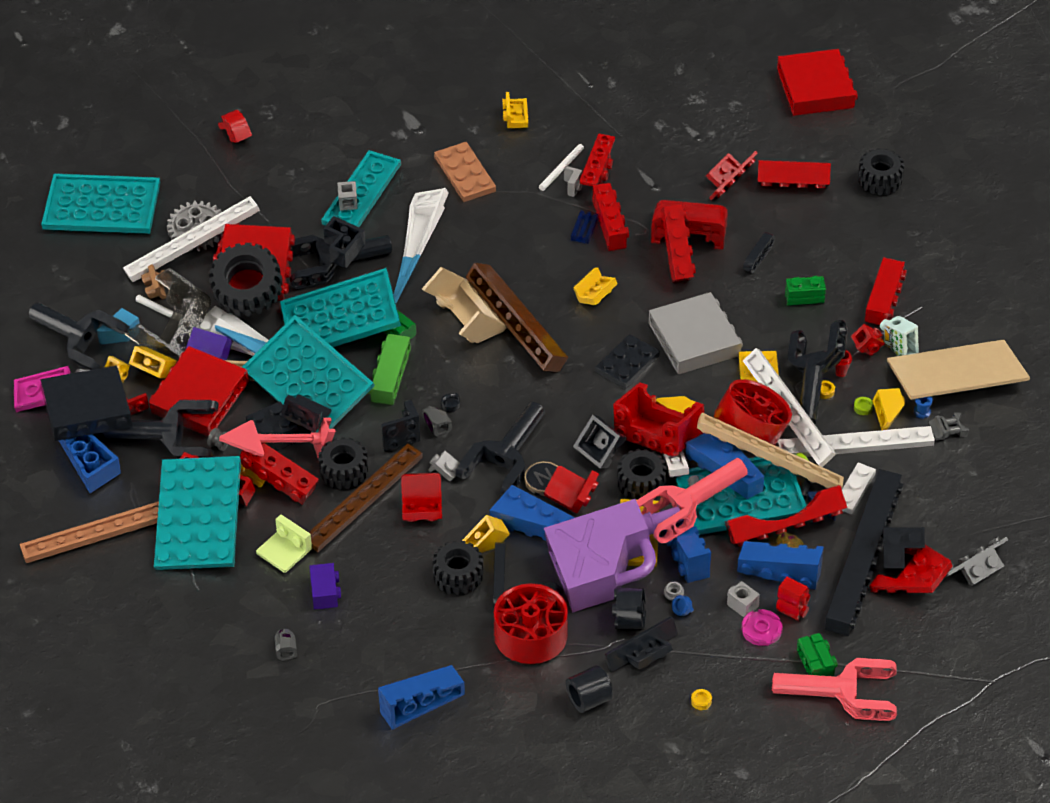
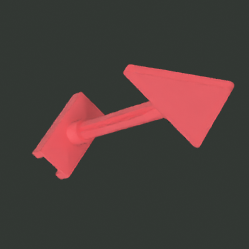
M323 418L318 432H311L310 434H258L254 421L250 420L221 435L219 441L260 457L264 456L261 443L310 442L313 444L319 458L318 455L321 452L322 446H326L328 441L332 442L336 431L335 429H329L332 421L331 418Z

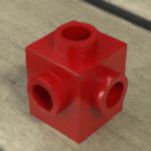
M863 324L851 335L856 348L861 353L865 352L871 356L878 352L885 344L882 339V333L877 328L873 329L866 324Z

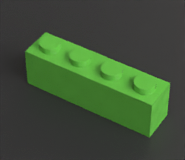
M388 334L386 341L382 342V354L378 355L377 369L374 368L372 376L375 386L368 392V394H371V402L394 405L411 351L410 337Z

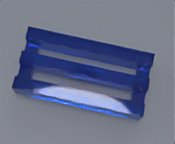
M581 210L572 231L571 240L589 244L598 220V214L591 215V212L584 214V211ZM585 219V220H584V223H583V225H582V228H581V230H580V233H579V235L577 236V233H578L579 228H580V226H581L582 220ZM589 220H592L586 237L583 238Z

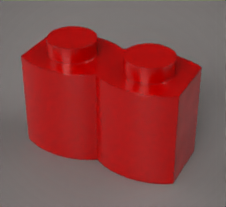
M786 577L778 588L776 610L799 621L801 617L804 618L809 610L807 606L810 599L809 587Z

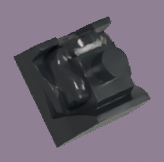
M592 414L573 447L600 469L609 468L613 461L611 457L615 455V452L623 445L627 437L606 424L605 420L600 416Z

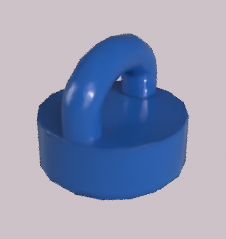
M678 595L673 599L672 610L676 615L686 616L694 611L689 597Z

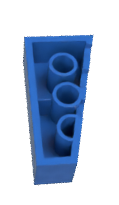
M705 433L686 442L685 458L690 461L694 460L701 469H707L711 473L736 458L741 459L747 468L748 475L728 487L744 498L749 499L763 491L764 475L735 445L723 442L718 437Z
M93 434L59 440L89 493H92L121 474L119 458Z
M511 485L489 510L490 516L503 520L509 531L514 532V530L525 532L526 536L542 537L544 541H546L545 527L575 518L514 485Z
M683 521L676 523V527L681 526ZM696 526L666 543L667 546H671L673 560L678 562L679 573L681 576H684L687 583L710 577L711 551L709 548L705 549V541L703 538H699V531Z
M744 541L738 558L737 572L783 582L786 577H789L810 589L816 590L822 568L824 546H817L816 549H807V545H799L798 548L788 547L787 544L771 546L769 543Z
M450 665L378 687L380 713L393 730L465 695L464 681L454 667Z

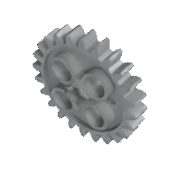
M194 201L193 205L187 202L186 207L180 205V210L174 209L175 214H170V219L167 220L169 238L173 240L218 215L221 213V209L217 210L216 205L211 207L210 202L204 205L203 201L200 204ZM222 233L195 248L197 251H200V247H203L205 250H207V245L214 247L213 242L218 243L219 238H222Z

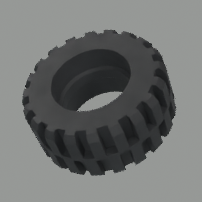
M246 242L245 245L238 243L233 248L230 246L225 248L224 253L220 252L217 255L218 260H213L212 268L209 271V281L215 300H217L221 308L225 307L226 312H234L236 316L246 314V317L252 316L253 313L258 315L262 313L263 309L268 310L271 308V303H276L278 300V295L281 294V286L283 285L281 271L276 257L267 248L262 249V245L259 244L252 246V243ZM243 270H255L263 275L261 281L250 289L241 290L229 285L231 278Z

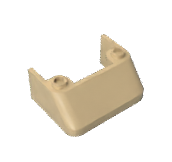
M440 267L422 288L423 291L436 297V303L440 307L451 309L464 325L459 334L471 343H480L504 332L507 328L467 279L443 267Z

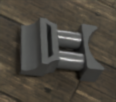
M961 412L954 413L953 418H944V416L936 415L934 419L928 421L935 440H944L951 434L967 437L969 429L964 427L959 421Z

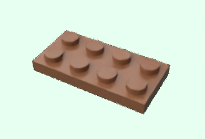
M467 142L434 152L436 161L463 202L496 192V185Z

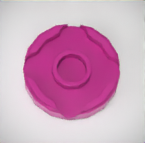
M759 609L757 612H749L743 618L741 629L743 636L750 643L758 646H769L781 637L783 626L778 615L769 610Z

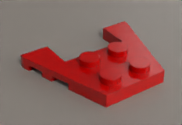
M925 545V548H905V554L913 555L914 557L897 578L878 574L869 587L871 592L887 590L888 593H895L897 590H907V593H933L953 567L952 562L927 545Z

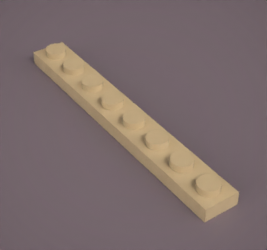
M701 413L698 419L697 428L705 434L718 437L719 440L729 442L740 450L751 452L758 458H764L775 466H781L793 474H799L810 482L819 483L826 489L841 485V489L843 487L844 477L707 414Z

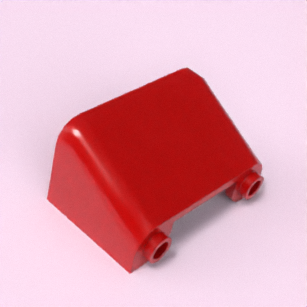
M661 200L656 204L652 218L651 243L660 244L661 238L665 236L661 209L666 206L682 204L683 209H686L687 213L685 226L689 228L690 234L706 235V242L711 240L715 245L714 249L724 250L728 210L724 206Z

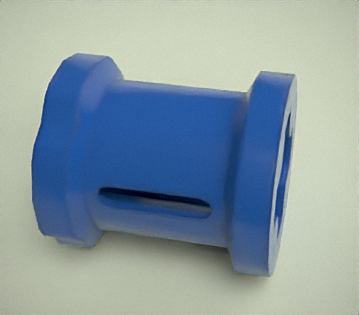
M931 396L915 399L914 414L916 417L924 419L930 416V406L933 401Z

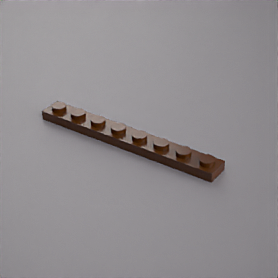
M409 444L404 446L309 532L311 534L312 549L319 552L396 483L402 475L423 458V453Z

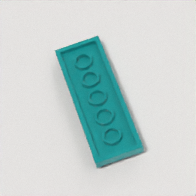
M369 150L347 181L356 182L358 209L340 211L339 196H337L321 219L322 225H326L335 216L360 227L401 166V160Z

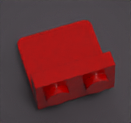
M558 466L544 491V495L577 514L582 505L586 507L591 499L589 493L595 491L599 483L596 481L599 473L592 470L587 479H584L568 469Z
M439 473L402 475V519L409 522L427 519L428 521L442 519L441 475Z

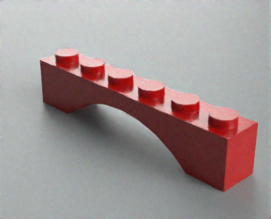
M841 485L818 491L805 508L786 519L767 521L743 515L727 520L725 524L731 543H738V546H743L744 541L749 542V539L755 537L757 541L768 538V533L775 531L776 534L786 532V527L792 525L794 529L806 525L805 521L812 519L814 523L823 520V515L830 513L831 516L842 514V509L848 507Z

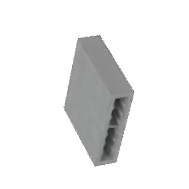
M711 292L649 310V325L678 375L738 357L739 352H741L743 347L740 337H737L734 326L728 322L725 311L721 310L718 299H715Z

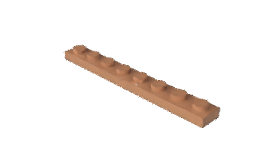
M159 501L21 543L20 548L25 562L30 563L156 524Z

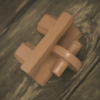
M153 264L149 265V272L141 275L142 281L147 287L145 292L150 299L159 296L163 300L167 298L164 286H169L173 281V276L165 270L158 273L155 271Z

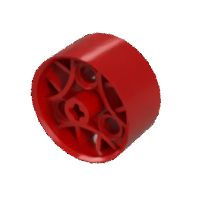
M739 379L733 381L728 387L714 412V418L776 446L791 421L792 411L787 402L771 388L752 380Z
M521 584L508 589L498 598L494 607V638L498 649L506 657L519 663L537 664L551 660L564 649L568 637V609L565 600L557 591L541 584Z

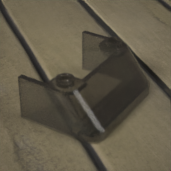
M168 268L155 277L158 282L169 289L166 300L175 309L161 337L152 333L141 324H137L129 329L125 335L140 346L148 347L161 354L179 357L186 350L193 327L199 329L211 307V299L191 282L171 268Z

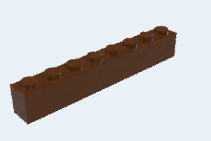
M474 263L466 275V279L543 371L560 372L569 357L490 265Z

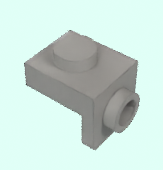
M565 166L564 181L568 182V195L575 197L577 191H580L583 185L580 184L582 170Z
M444 451L441 455L436 454L429 463L432 465L428 471L431 473L436 469L447 480L451 481L456 476L459 462Z

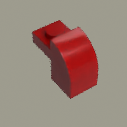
M234 110L221 116L222 121L218 123L219 128L226 129L231 142H239L252 136L248 123L239 110Z

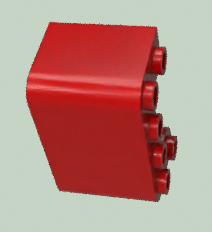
M639 382L613 403L614 429L621 435H625L627 441L675 457L686 448V442L703 434L697 428L701 413H704V404L695 402L691 408H686L684 413L656 404V396H650L646 390L648 385Z

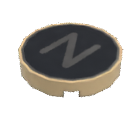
M538 462L531 465L525 472V485L528 490L534 494L536 492L540 493L541 496H545L544 491L558 466L551 462Z

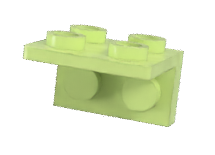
M280 515L276 518L277 532L256 550V554L286 573L312 549L309 532L283 515Z

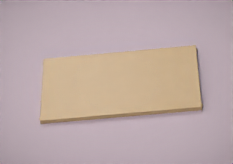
M1005 340L887 358V363L910 399L1030 380L1029 375Z

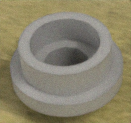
M670 582L664 588V596L668 600L673 601L676 596L684 595V589L678 582Z

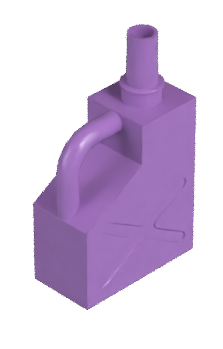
M636 499L545 527L548 552L572 613L613 600L615 588H621L622 585L648 576L656 563V555L649 535L654 534V530L659 523L679 512V506L654 514L650 512L642 514ZM644 556V562L641 566L626 571L630 559Z

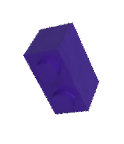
M193 327L186 349L190 346L222 360H227L233 340L223 335Z
M334 563L309 565L314 609L338 607L337 599H341L340 586L336 587V583H340L339 571H334Z

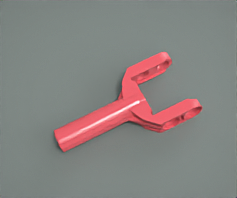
M736 458L686 489L673 485L659 486L636 500L639 507L644 506L642 514L648 512L654 514L670 503L673 507L679 506L680 508L679 512L657 525L654 530L655 539L660 543H667L692 528L697 518V505L748 475L747 468L741 459ZM660 496L659 502L653 504L654 498ZM680 519H684L683 524L676 527V523ZM667 529L666 534L663 537H659L660 532Z
M856 658L846 665L843 672L837 677L774 673L772 677L773 694L836 697L840 700L844 710L854 719L891 721L897 717V707L889 701L856 699L857 678L888 679L895 676L897 666L892 660Z

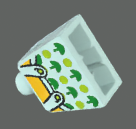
M896 316L891 320L885 319L881 322L880 328L884 331V342L897 356L919 353L918 326L901 316Z

